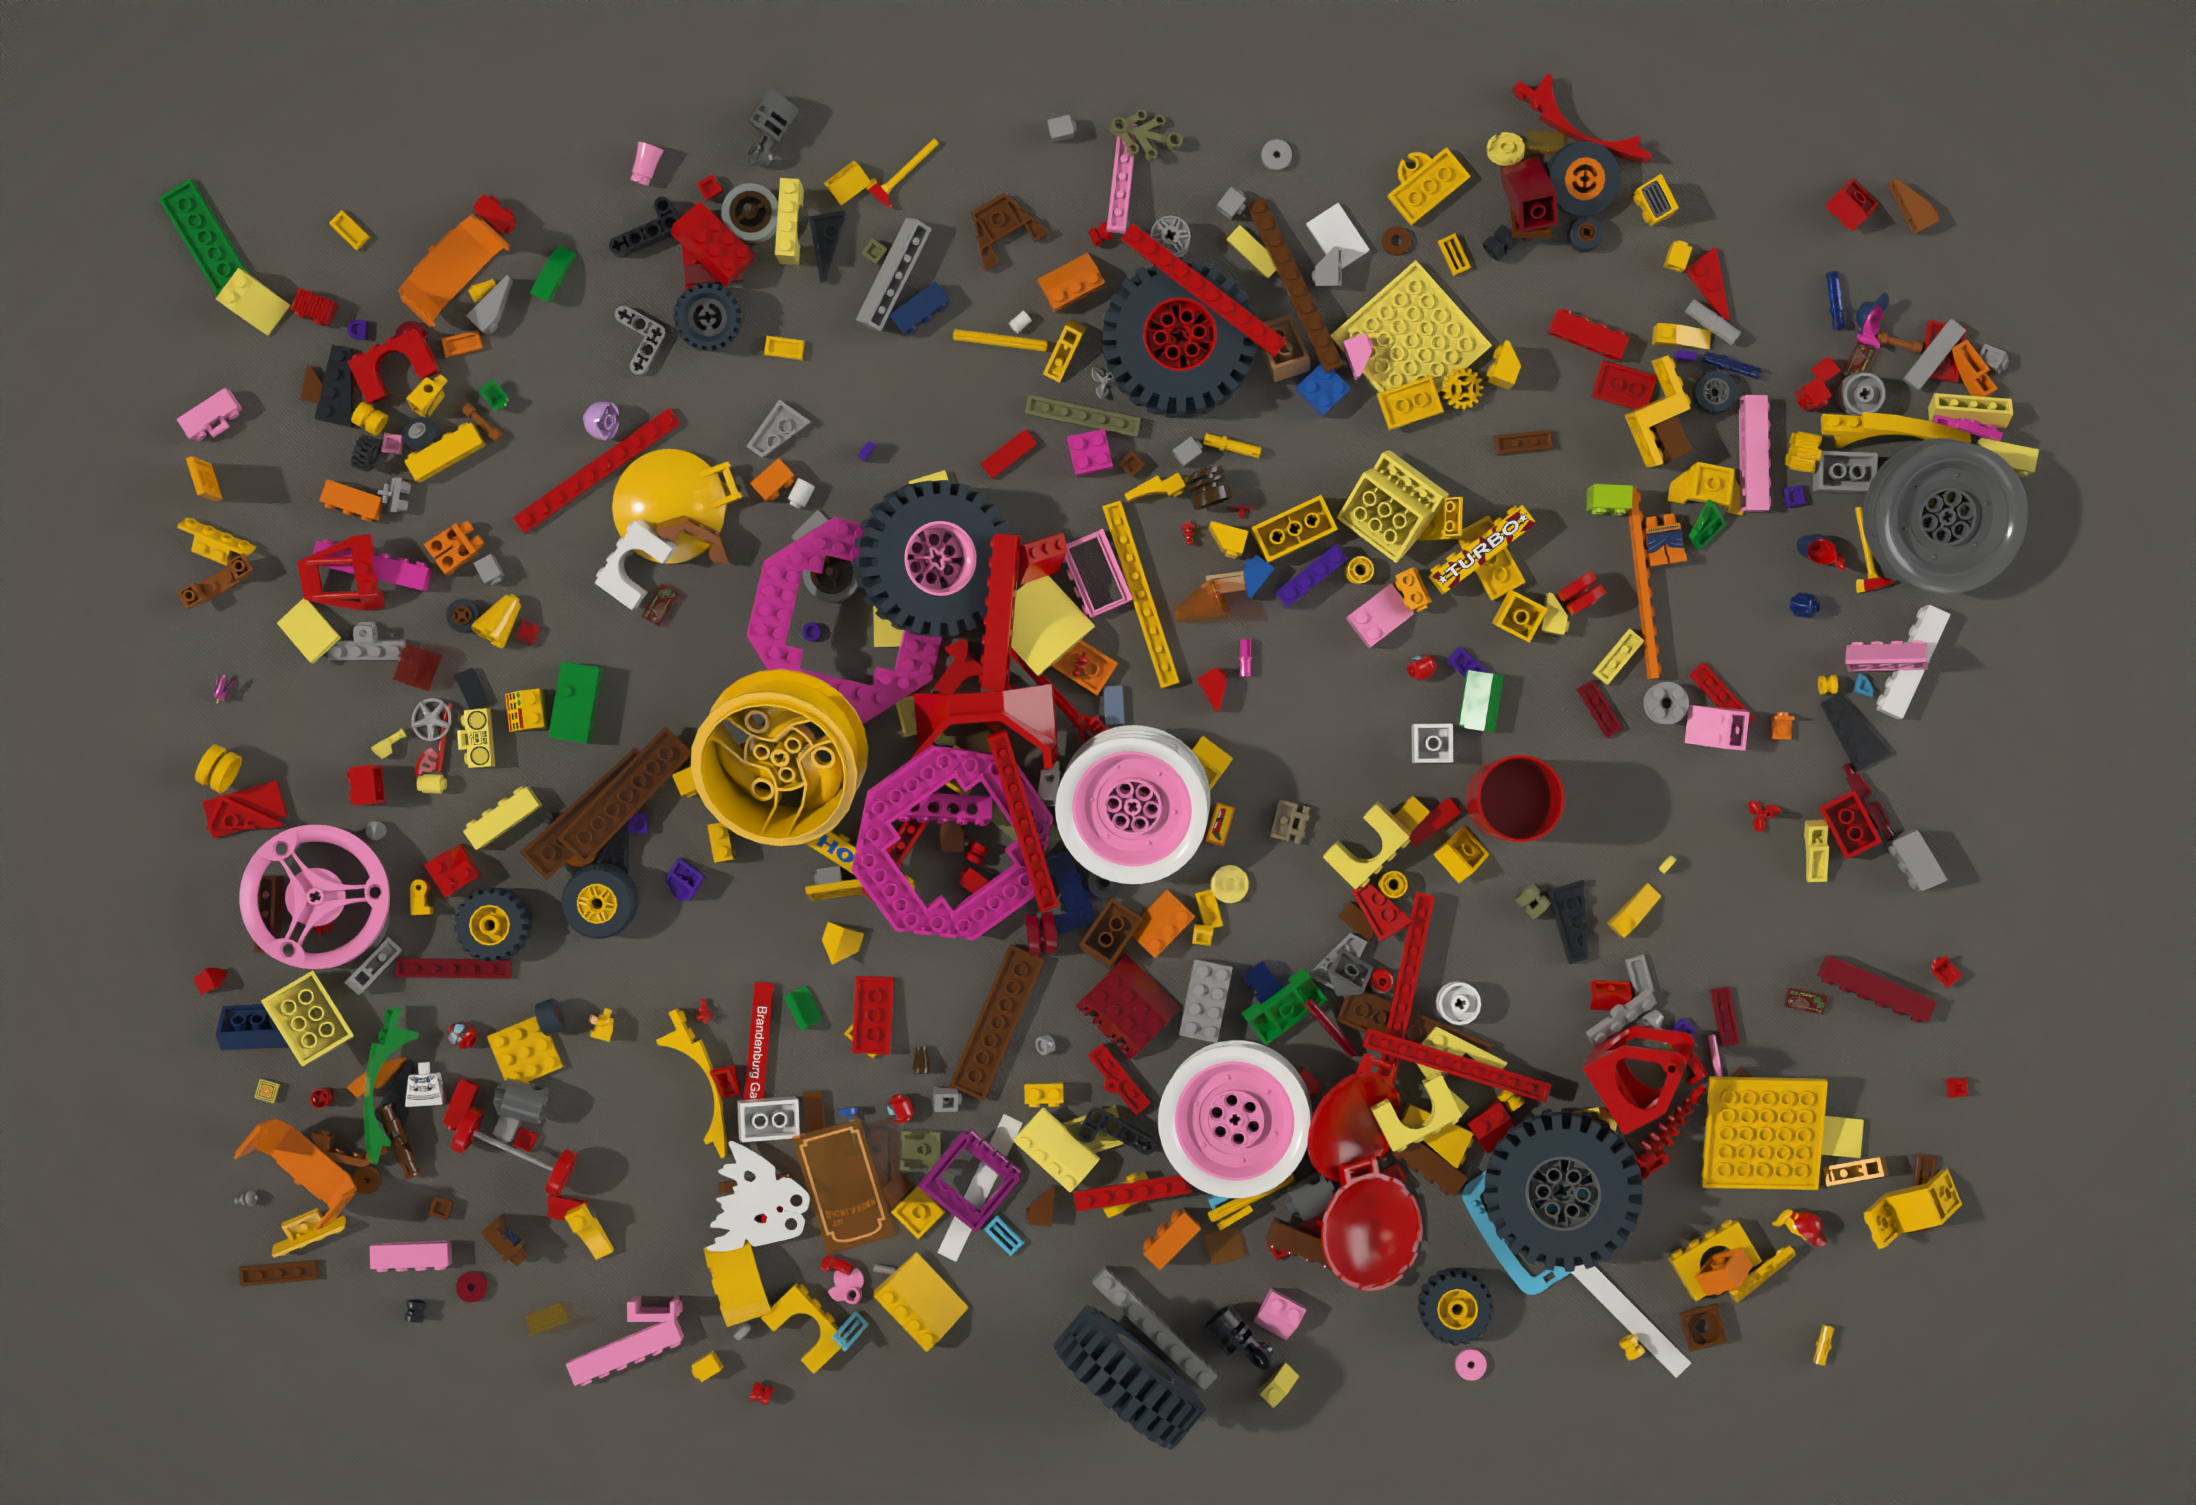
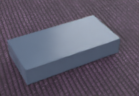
M1103 687L1105 725L1125 724L1123 687Z

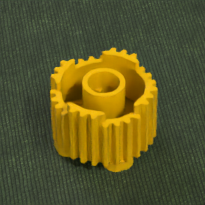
M1799 431L1792 433L1789 443H1791L1789 453L1785 457V465L1789 466L1791 470L1814 473L1816 461H1819L1821 458L1822 450L1818 449L1821 444L1822 436Z

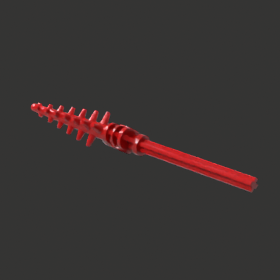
M1013 649L1011 650V656L1038 685L1050 682L1043 673L1038 677ZM1053 685L1055 704L1072 721L1073 724L1071 726L1074 729H1078L1079 738L1083 744L1092 738L1088 734V730L1093 733L1094 737L1109 729L1108 726L1105 727L1103 725V721L1100 722L1098 715L1090 717L1083 714L1081 716ZM1146 787L1140 788L1143 793L1150 792ZM1150 804L1155 810L1158 809L1156 805Z
M1702 1084L1697 1089H1693L1689 1098H1684L1681 1107H1675V1114L1673 1116L1669 1114L1666 1116L1665 1120L1667 1123L1665 1126L1658 1123L1657 1130L1659 1133L1657 1135L1652 1132L1648 1133V1139L1651 1141L1649 1144L1642 1140L1639 1142L1644 1148L1641 1154L1636 1157L1642 1181L1670 1161L1669 1155L1661 1149L1664 1145H1673L1674 1142L1670 1137L1681 1133L1678 1126H1683L1687 1123L1686 1115L1693 1113L1692 1107L1700 1102V1096L1707 1090Z

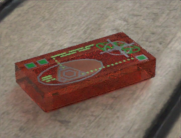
M1857 342L1840 377L1845 378L1853 374L1865 373L1876 350L1861 342Z
M661 584L642 617L660 626L677 598L678 593Z
M1788 988L1784 1006L1823 1015L1827 996Z

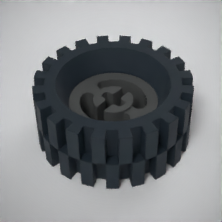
M701 283L686 289L679 296L674 307L673 321L680 338L689 346L701 351H713L727 346L735 339L742 323V312L739 302L729 290L717 284ZM712 303L720 309L722 322L718 328L713 329L712 325L716 322L717 318L710 319L709 323H707L706 319L700 320L707 327L706 330H702L694 321L695 310L698 306L703 305L704 309L700 312L699 316L706 315L707 311L711 315L716 314L709 307Z

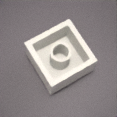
M1453 724L1412 725V763L1453 762Z

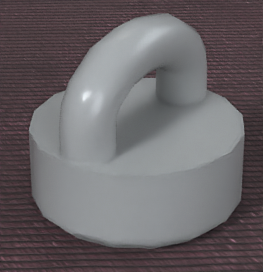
M373 821L366 827V835L369 839L380 840L386 834V827L382 822Z
M1050 1035L1040 1036L1036 1039V1049L1041 1055L1050 1054L1055 1050V1042Z

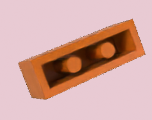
M326 479L319 500L325 503L324 507L332 510H336V507L343 509L342 513L354 516V513L361 515L360 519L372 523V520L379 521L385 504L382 503L381 497Z

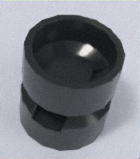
M1501 225L1494 232V236H1489L1482 243V246L1494 260L1500 261L1507 254L1506 250H1511L1519 241L1517 238H1512L1511 230L1508 227Z

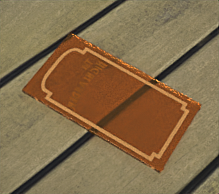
M860 1118L792 1137L827 1254L895 1236L884 1197L880 1192V1183Z

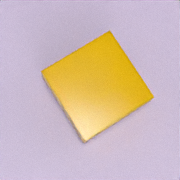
M1195 924L1192 944L1211 946L1214 927Z

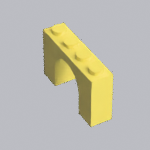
M780 178L775 256L780 264L799 265L800 261L797 222L799 208L803 209L804 188L800 179Z
M1379 801L1363 817L1379 833L1382 839V851L1376 857L1371 859L1358 858L1339 840L1323 855V858L1355 890L1359 886L1364 887L1370 880L1368 877L1372 873L1376 875L1383 868L1381 864L1386 860L1391 861L1397 855L1395 851L1399 847L1403 849L1411 841L1409 839L1411 832Z
M1439 1072L1422 1080L1432 1102L1431 1114L1422 1124L1409 1126L1402 1123L1388 1099L1370 1107L1393 1152L1396 1150L1400 1152L1406 1149L1407 1145L1412 1142L1418 1143L1422 1141L1425 1135L1429 1133L1435 1134L1442 1130L1441 1127L1447 1124L1453 1125L1462 1117L1452 1094Z

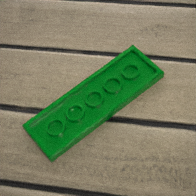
M192 179L185 181L158 198L216 296L219 295L238 268L249 273Z

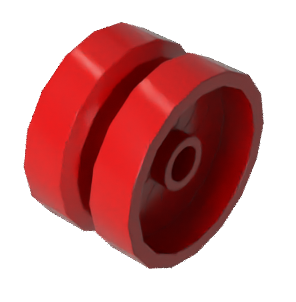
M1592 570L1556 593L1562 602L1574 597V600L1566 607L1571 616L1580 610H1585L1607 592L1602 584H1597L1591 589L1589 588L1597 579Z

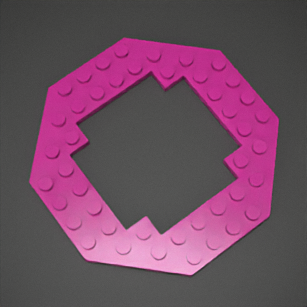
M832 517L824 524L816 527L764 560L746 637L753 645L767 670L785 669L799 671L825 681L846 698L856 710L861 722L866 723L932 680L942 636L913 635L903 630L894 671L876 667L872 685L799 669L804 650L786 646L785 644L802 571L807 570L822 574L826 555L853 562V558L859 557V548L854 547V542L856 538L862 537L863 529L859 528L861 523ZM912 544V551L914 553H917V549L915 548L914 544ZM908 554L907 560H912L913 556ZM912 562L910 565V569L912 572H916L917 570V564L915 562ZM928 573L926 575V581L928 583H931L933 577L930 573ZM919 574L915 579L918 583L920 582L921 574Z
M931 745L867 791L851 871L896 932L906 931L914 932V934H932L948 938L958 937L976 940L1035 897L1018 840L1005 848L1014 865L953 909H951L942 895L925 906L886 852L888 847L901 839L891 823L953 778L957 780L965 792L981 781L1014 828L992 753ZM1017 765L1044 854L1047 850L1049 830L1054 817Z

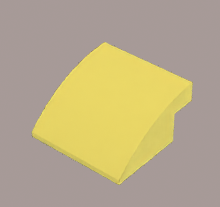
M1387 450L1381 454L1374 468L1363 472L1337 519L1397 563L1427 528L1449 494L1392 451Z
M1049 576L1027 582L1016 591L1012 649L1039 677L1049 666L1057 663L1096 627Z

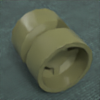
M1533 883L1523 889L1514 899L1521 907L1526 908L1525 912L1532 920L1537 918L1551 905L1544 895H1539L1540 890ZM1536 899L1537 902L1532 906L1530 903Z

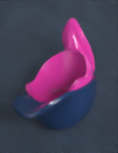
M1884 292L1875 302H1863L1856 312V321L1859 326L1857 339L1862 343L1873 345L1877 349L1880 348V343L1875 338V335L1879 331L1880 320L1884 315L1883 311L1889 304L1887 293Z

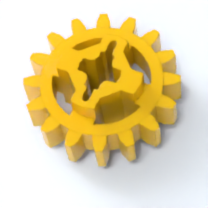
M1459 367V372L1453 369V375L1447 374L1448 380L1442 381L1446 385L1445 388L1441 389V391L1446 392L1443 398L1449 399L1447 404H1453V408L1458 409L1459 406L1463 410L1466 409V406L1472 408V402H1479L1477 396L1483 395L1479 392L1480 389L1484 388L1479 385L1482 379L1476 378L1478 373L1472 372V369L1467 368L1465 370ZM1460 376H1467L1466 378L1464 377L1462 380L1458 379V377ZM1463 397L1467 398L1464 401H1458L1459 399L1461 400Z

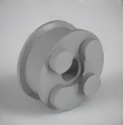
M1661 682L1649 688L1644 696L1643 706L1645 713L1652 721L1659 724H1673L1680 721L1686 715L1689 699L1685 690L1678 684ZM1664 698L1670 700V706L1667 709L1662 706Z

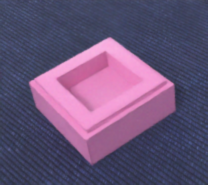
M384 432L381 451L402 455L404 445L402 435Z

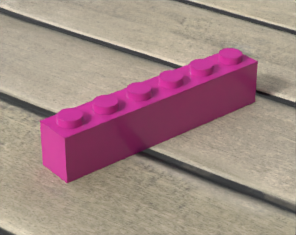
M323 539V542L316 541L313 554L330 547L335 542ZM352 547L322 558L352 556ZM380 552L378 556L373 555L377 580L428 591L432 569L427 568L428 564L417 561L415 565L410 564L408 559L401 557L393 560L390 559V555ZM353 564L318 565L354 574Z

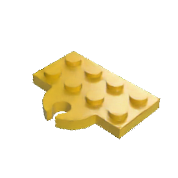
M1447 147L1433 159L1420 152L1408 154L1409 160H1413L1416 164L1414 169H1408L1403 159L1399 164L1397 173L1401 185L1389 193L1387 198L1410 226L1471 177Z

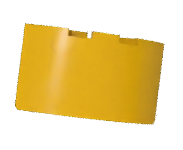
M747 1239L742 1248L735 1250L709 1251L707 1247L704 1248L707 1266L713 1278L711 1280L715 1294L718 1295L720 1309L727 1327L771 1312L758 1273L752 1247Z

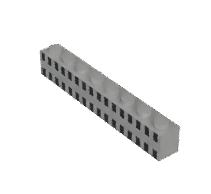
M1106 1266L1092 1279V1284L1204 1391L1218 1377L1217 1372Z

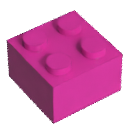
M1105 429L1067 437L1075 477L1113 469Z

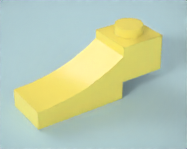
M1806 820L1804 831L1807 882L1827 881L1829 845L1827 844L1828 825L1825 820Z

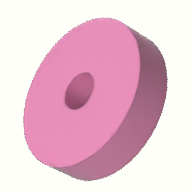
M1464 1349L1455 1359L1456 1371L1466 1380H1477L1486 1371V1359L1476 1349ZM1473 1361L1474 1366L1468 1367V1362Z

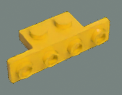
M185 518L177 526V528L194 535L192 552L226 566L227 562L231 560L232 551L239 554L244 553L248 557L256 550V546L248 541L240 540L229 533H223L212 526L199 523L193 518Z
M318 1208L282 1222L281 1227L288 1239L273 1245V1258L284 1256L292 1250L301 1249L311 1242L320 1241L328 1235L341 1232L345 1228V1216L336 1218L324 1228L320 1227L317 1230L315 1226L323 1218Z

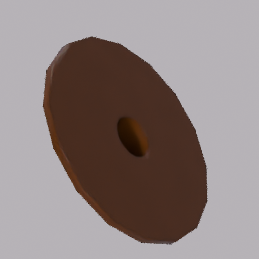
M371 1166L358 1168L353 1175L356 1190L363 1194L376 1192L381 1185L379 1171Z

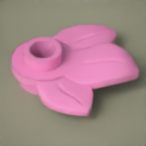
M855 1268L850 1275H846L836 1270L834 1273L835 1287L828 1290L829 1295L836 1301L845 1300L849 1304H857L862 1298L861 1287L864 1283L861 1271ZM850 1291H855L856 1297H851L849 1295Z

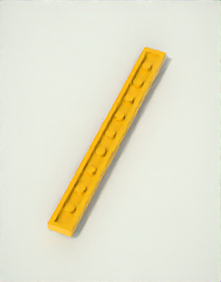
M1121 500L1104 505L1102 508L1130 594L1133 598L1135 610L1160 687L1164 688L1177 684L1179 679Z

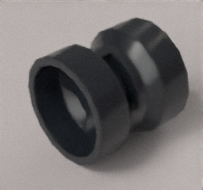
M416 1299L407 1300L406 1307L408 1311L405 1313L404 1320L412 1323L424 1322L425 1316L423 1311L426 1309L427 1302Z

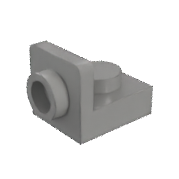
M1984 344L1979 353V356L1988 368L1995 370V373L1998 375L2002 370L2006 369L2009 363L2005 351Z

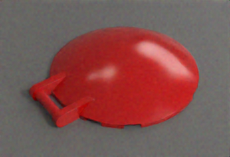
M1366 1053L1360 1062L1356 1074L1341 1080L1321 1100L1310 1123L1307 1144L1313 1166L1324 1177L1341 1182L1338 1170L1339 1165L1364 1160L1370 1155H1374L1377 1161L1379 1159L1383 1160L1391 1149L1370 1107L1388 1099L1398 1119L1401 1121L1402 1115L1399 1114V1106L1402 1105L1401 1098L1391 1082L1397 1069L1396 1062L1391 1060L1384 1061ZM1372 1066L1383 1068L1381 1074L1371 1071ZM1364 1167L1351 1171V1178L1368 1173V1169Z
M1370 1155L1364 1160L1351 1164L1344 1163L1338 1166L1341 1187L1328 1203L1321 1226L1322 1249L1330 1269L1345 1284L1366 1291L1384 1289L1403 1277L1408 1267L1411 1268L1418 1255L1416 1252L1419 1241H1422L1423 1233L1421 1212L1413 1194H1410L1405 1185L1399 1180L1379 1174L1377 1159L1374 1155ZM1367 1167L1368 1173L1351 1178V1171Z

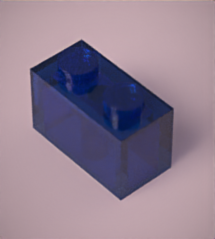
M1262 960L1243 973L1245 976L1243 981L1249 989L1251 987L1255 989L1257 993L1254 996L1260 1004L1283 989Z

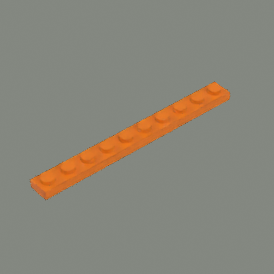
M1634 487L1632 509L1628 511L1647 678L1649 680L1659 678L1661 665L1657 663L1659 647L1658 644H1655L1654 638L1657 635V629L1652 621L1655 613L1654 607L1650 604V598H1652V589L1648 587L1650 571L1649 568H1646L1645 562L1648 559V553L1643 545V541L1646 539L1645 531L1641 528L1643 512L1639 511L1641 494L1637 492V487Z

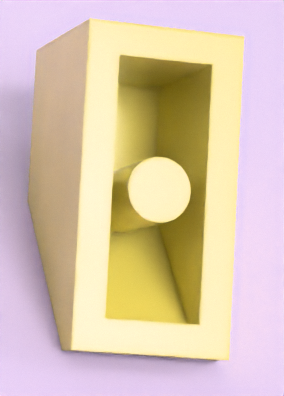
M1547 593L1544 607L1548 609L1540 623L1539 632L1562 636L1569 629L1570 621H1567L1568 615L1554 594Z
M1285 1362L1258 1389L1259 1394L1274 1408L1288 1394L1299 1375Z

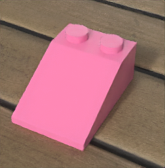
M1391 583L1347 616L1346 619L1366 646L1370 648L1415 613L1405 606L1402 596Z

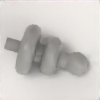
M250 1190L242 1194L240 1198L236 1197L234 1203H241L244 1206L252 1207L256 1204L258 1195Z

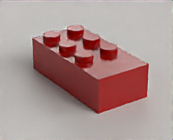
M701 201L673 224L671 235L725 287L753 264L755 253Z

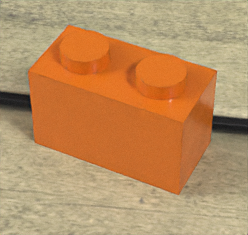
M778 458L750 484L768 503L770 500L772 502L780 496L779 492L782 489L791 487L796 477Z

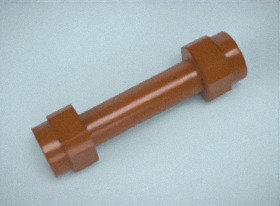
M1878 332L1875 335V338L1882 346L1889 344L1909 349V352L1920 354L1923 343L1917 340L1910 342L1889 337L1887 333Z
M467 403L463 407L462 412L489 433L488 436L493 441H499L503 433L498 428H493L476 412L477 409Z

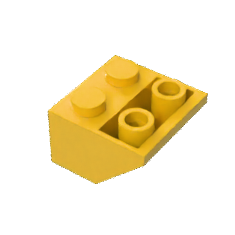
M1505 340L1503 344H1499L1496 347L1493 355L1495 362L1489 366L1486 376L1489 377L1488 383L1509 390L1515 384L1521 365L1510 341Z

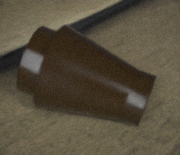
M926 1046L916 1047L912 1066L914 1074H929L931 1066Z

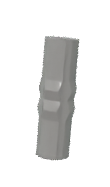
M1695 299L1685 310L1686 314L1730 345L1734 343L1741 333L1714 311L1709 310Z

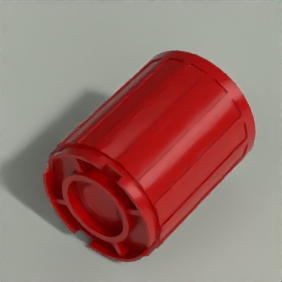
M1528 755L1508 756L1482 765L1472 775L1465 792V806L1471 822L1483 834L1494 837L1497 840L1529 842L1541 838L1554 828L1564 808V789L1557 773L1544 761Z

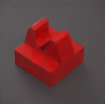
M1967 1077L1946 1078L1948 1098L1968 1097Z

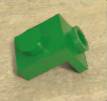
M494 378L478 389L493 411L497 409L502 410L508 405V395Z

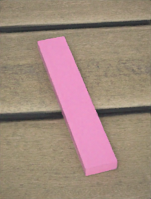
M1132 124L1130 126L1137 128L1138 124ZM1129 134L1133 143H1136V137ZM1117 136L1106 232L1125 234L1134 156L1128 155L1127 146L1120 136Z

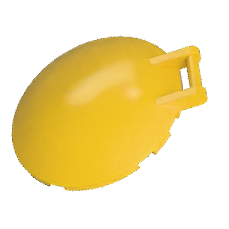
M678 449L656 450L639 457L623 472L613 495V518L620 536L625 537L628 532L626 529L632 521L635 522L642 519L657 530L658 523L683 515L714 528L720 533L724 524L726 505L743 498L741 492H738L731 474L730 463L724 462L711 468L698 456ZM720 472H723L731 493L729 496H726L718 475ZM681 529L676 540H671L678 547L665 564H676L691 560L705 552L712 542L706 543L695 534L689 535ZM632 549L645 559L660 563L645 551Z

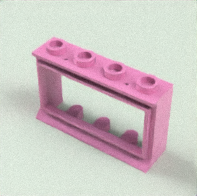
M1103 529L1066 544L1068 552L1063 563L1067 562L1069 569L1066 572L1070 581L1073 579L1075 581L1076 587H1074L1077 598L1081 597L1084 604L1081 607L1085 615H1089L1091 619L1133 601ZM1097 537L1122 599L1094 610L1069 549Z

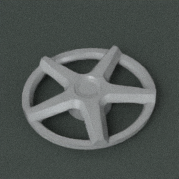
M436 698L420 701L413 711L411 727L416 735L423 740H439L446 735L451 726L452 717L450 709L443 701ZM428 702L440 703L432 712L426 706ZM444 707L448 713V723L441 720L439 716ZM421 708L424 718L416 721V715ZM427 726L428 737L423 736L417 727ZM435 727L446 728L441 735L433 738Z

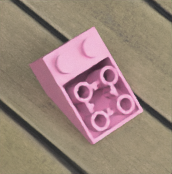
M1689 705L1685 743L1745 751L1750 712L1744 709Z

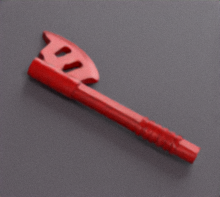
M445 703L451 712L452 704ZM444 709L442 720L448 723V713ZM441 727L440 735L445 731L446 728ZM447 733L439 739L437 753L432 748H428L420 755L415 767L416 777H419L422 772L431 773L432 770L442 772ZM427 757H432L435 759V762L430 761ZM425 763L428 767H423L422 764Z

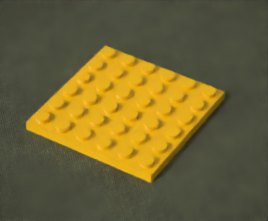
M1709 1077L1701 1186L1703 1188L1818 1190L1828 1081L1826 1079Z

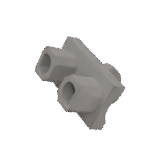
M395 477L392 478L391 489L390 484H384L383 491L378 490L377 494L382 495V503L387 504L388 502L387 512L407 511L408 501L399 500L400 493L409 494L411 484L402 481V478Z

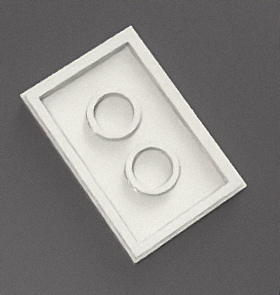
M1339 203L1306 223V226L1326 255L1334 246L1342 247V269L1370 251Z

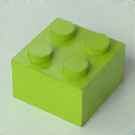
M1593 484L1587 488L1586 511L1592 512V515H1603V513L1611 512L1612 516L1626 514L1627 511L1632 509L1633 486Z

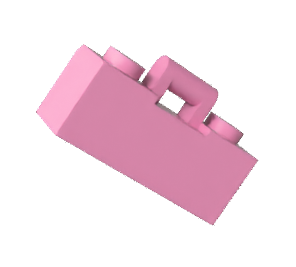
M224 388L177 418V421L189 439L200 441L207 436V432L214 438L228 429L230 426L226 420L238 417V412L243 409L233 393ZM219 422H221V424H219V425L216 426L215 428H212L213 426H215L216 424H218Z

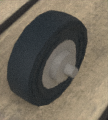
M423 416L416 417L410 420L403 428L402 439L411 449H423L433 442L437 430L430 419Z

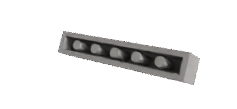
M905 219L856 321L870 329L882 330L931 231L930 227L917 219Z

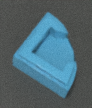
M1859 673L1853 692L1873 697L1874 690L1870 681L1865 675Z

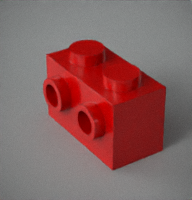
M1820 376L1794 392L1798 405L1801 409H1805L1806 412L1810 409L1816 411L1829 403L1827 399L1832 396Z

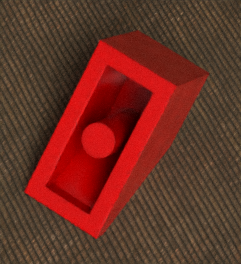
M1217 667L1196 679L1215 712L1220 710L1227 684L1225 680L1228 679L1223 669L1219 670Z

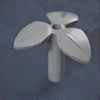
M1093 367L1091 372L1093 380L1101 382V385L1096 388V393L1100 399H1104L1109 395L1107 385L1116 386V381L1111 372L1105 376L1102 369Z

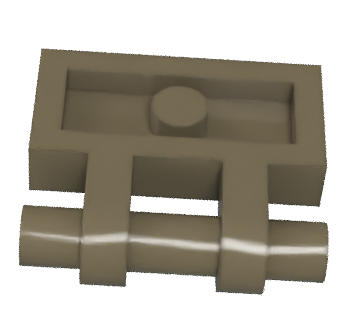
M1279 799L1269 837L1289 841L1290 834L1295 835L1294 843L1301 845L1302 839L1306 835L1304 831L1307 821L1310 820L1309 812L1311 808L1303 806L1302 813L1296 812L1298 804ZM1294 818L1300 819L1297 830L1292 829Z

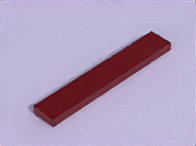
M395 958V977L511 979L512 959L485 962L480 961V959Z

